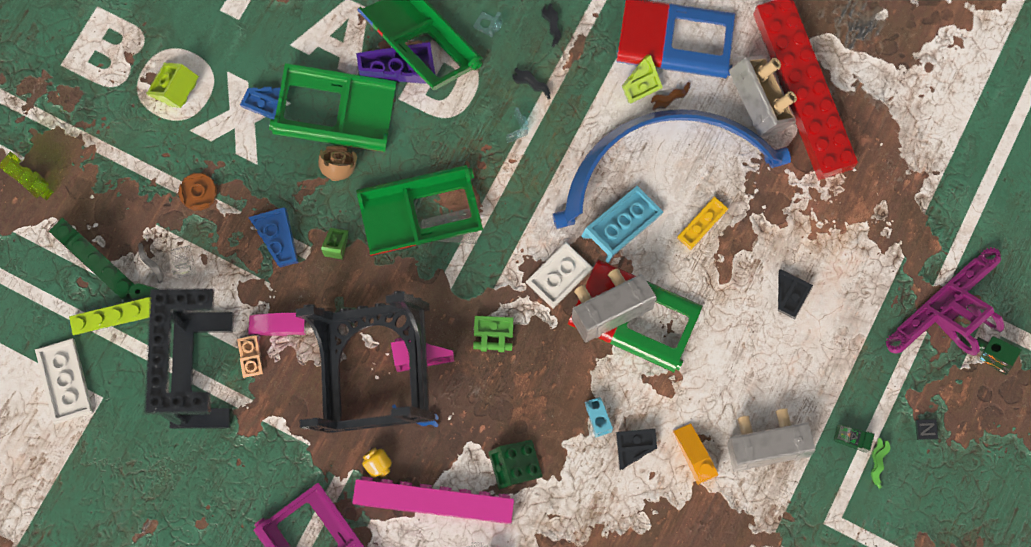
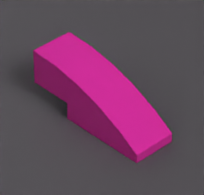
M296 313L249 315L248 335H306V320L296 317Z

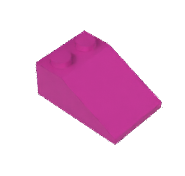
M397 338L395 342L391 343L397 372L410 370L406 344L402 338ZM426 344L427 367L454 362L452 350Z

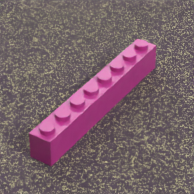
M361 477V480L356 479L354 505L511 524L514 499H510L511 495L499 494L498 497L491 496L490 492L479 491V495L471 494V490L459 489V492L451 491L452 488L440 486L438 490L432 489V485L427 484L413 487L410 482H400V485L392 484L393 481L381 479V482H373V478Z

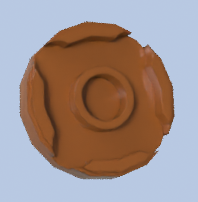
M193 173L184 178V181L179 186L178 195L181 202L187 208L194 211H202L214 203L217 197V187L209 176L203 173Z

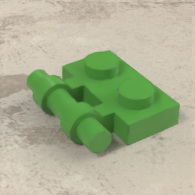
M475 316L474 336L482 337L481 342H474L473 349H480L482 352H487V350H498V352L512 351V343H505V338H513V317ZM487 337H499V343L487 342Z

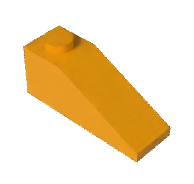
M690 423L674 430L673 433L697 485L717 477L718 473L711 457L692 424Z

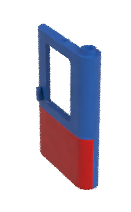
M625 0L616 62L639 65L646 55H651L655 68L726 79L727 75L731 76L729 70L732 68V65L729 63L735 13L652 0ZM683 19L723 25L726 28L723 54L713 55L674 49L672 47L675 20Z

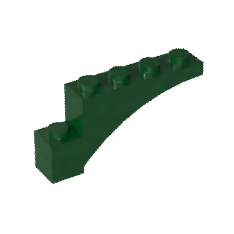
M60 217L48 229L59 242L122 300L129 294L130 288L134 283L65 219Z

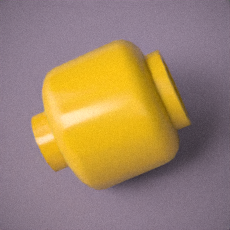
M373 448L363 456L362 465L371 477L380 476L382 478L390 472L389 467L392 461L383 449Z

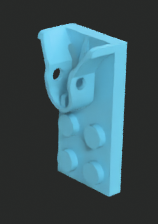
M636 186L587 226L581 237L592 239L607 254L606 262L609 263L616 253L663 214V211Z

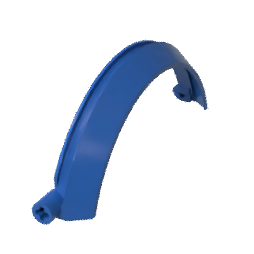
M675 109L649 113L618 126L591 149L573 178L567 197L566 209L552 213L556 229L575 225V218L583 213L586 188L600 159L621 138L649 124L682 120L702 122L721 127L742 137L764 154L766 164L769 163L771 168L791 163L790 153L787 147L774 150L763 138L747 127L724 116L710 112Z

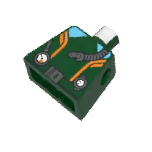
M992 336L989 342L980 337L977 338L980 351L983 352L979 359L1002 374L1007 375L1022 350L995 336Z

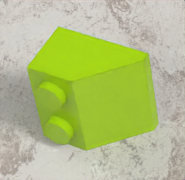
M163 63L146 94L171 107L181 108L187 102V96L190 91L195 88L199 76L183 64Z

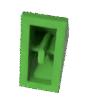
M330 228L321 248L323 255L343 260L349 231Z

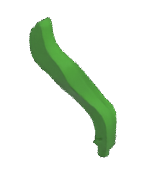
M877 438V445L872 450L874 467L871 471L872 480L879 489L882 488L879 475L884 470L883 457L890 451L889 442L885 440L883 445L881 438Z

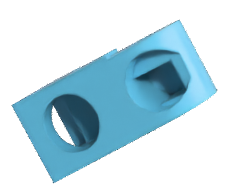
M598 397L585 401L595 438L612 433L613 427L601 398Z

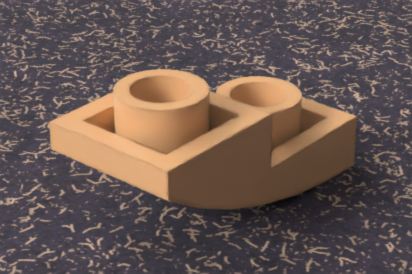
M257 335L238 338L243 378L263 374Z

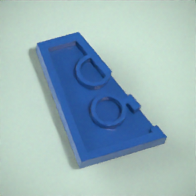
M285 207L248 217L280 268L299 263Z

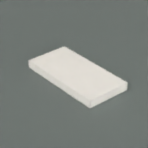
M72 338L35 349L53 424L93 413L75 339Z

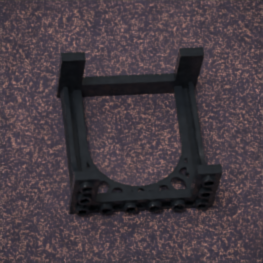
M151 289L145 413L161 415L170 421V429H230L231 409L210 408L211 393L209 391H192L194 333H233L234 313L187 312L214 311V289ZM173 323L174 333L171 392H169L171 327Z
M400 290L394 291L392 295H386V303H376L374 307L358 306L355 310L343 308L335 313L334 311H325V308H317L314 304L303 305V308L296 309V317L304 319L309 323L318 342L321 357L323 419L300 420V428L323 433H337L436 421L435 413L430 412L425 330V311H430L429 303L423 301L422 298H416L413 294H406L405 291ZM405 315V324L402 327L398 328L396 324L397 320L399 319V317ZM387 318H392V321L387 323ZM350 322L357 324L358 322L357 327L353 328ZM341 324H345L349 329L348 334L345 336L339 331ZM385 326L394 330L403 339L409 354L411 406L391 408V415L342 421L340 360L346 344L356 333L367 327ZM410 327V330H408L409 335H405L404 331ZM337 338L342 339V342L339 345V340H337Z

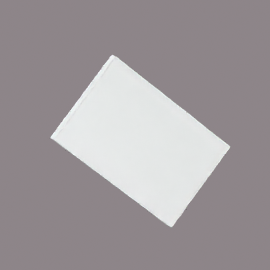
M565 242L526 281V284L554 309L593 270V267Z

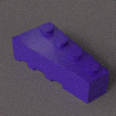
M431 43L407 45L435 74ZM393 48L356 53L360 76L396 82L427 84Z

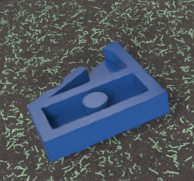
M247 88L240 106L267 118L274 119L280 88Z

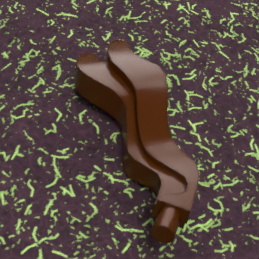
M687 82L683 89H674L667 96H653L651 103L655 102L652 109L668 108L674 100L684 98L690 89V83Z

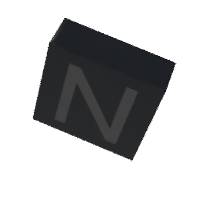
M936 419L915 421L917 440L938 439Z

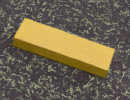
M714 196L677 236V239L688 249L692 250L729 208Z

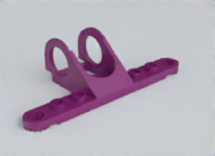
M992 247L983 250L977 258H974L898 327L895 333L886 339L888 350L891 353H901L936 322L963 351L976 356L980 352V347L977 339L970 334L983 322L999 333L1004 330L1005 326L1002 316L995 313L992 306L968 291L1001 262L1000 251L995 248L992 249ZM990 255H995L994 259L992 258V260H988L986 258ZM960 315L969 320L971 324L964 328L954 322V320ZM991 316L996 325L990 323L987 319ZM956 332L963 335L969 341L972 348L965 345L958 338ZM895 341L901 342L897 347H893L892 343Z

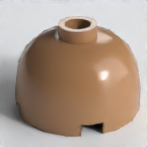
M328 146L326 150H320L319 168L322 174L332 181L343 180L350 177L354 172L357 156L353 151L352 154L347 152L345 147Z

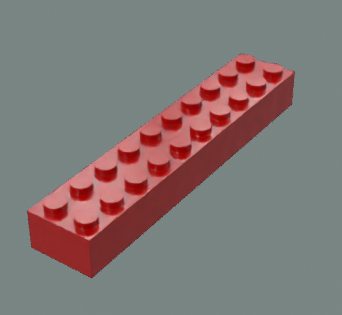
M773 0L757 5L753 16L770 59L776 58L781 63V68L775 72L784 95L792 91L797 97V101L789 106L796 119L795 123L818 181L853 170L858 164L857 158L794 1Z

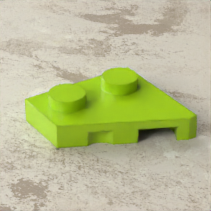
M646 55L622 85L626 99L630 104L663 88L651 55Z

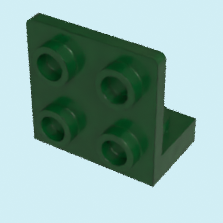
M532 440L500 446L488 452L499 490L543 477Z

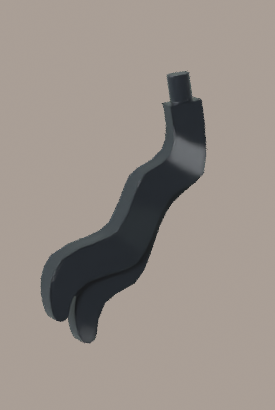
M549 4L548 10H546V7L542 8V17L550 23L549 33L554 37L551 46L554 48L560 41L561 32L557 27L558 13L553 9L552 4Z
M515 68L516 75H512L515 83L529 84L534 91H542L547 99H551L550 90L545 83L538 82L530 71H521Z

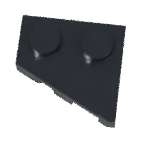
M780 269L778 273V311L796 319L813 285Z
M655 428L616 432L619 470L625 469L630 464L657 449Z

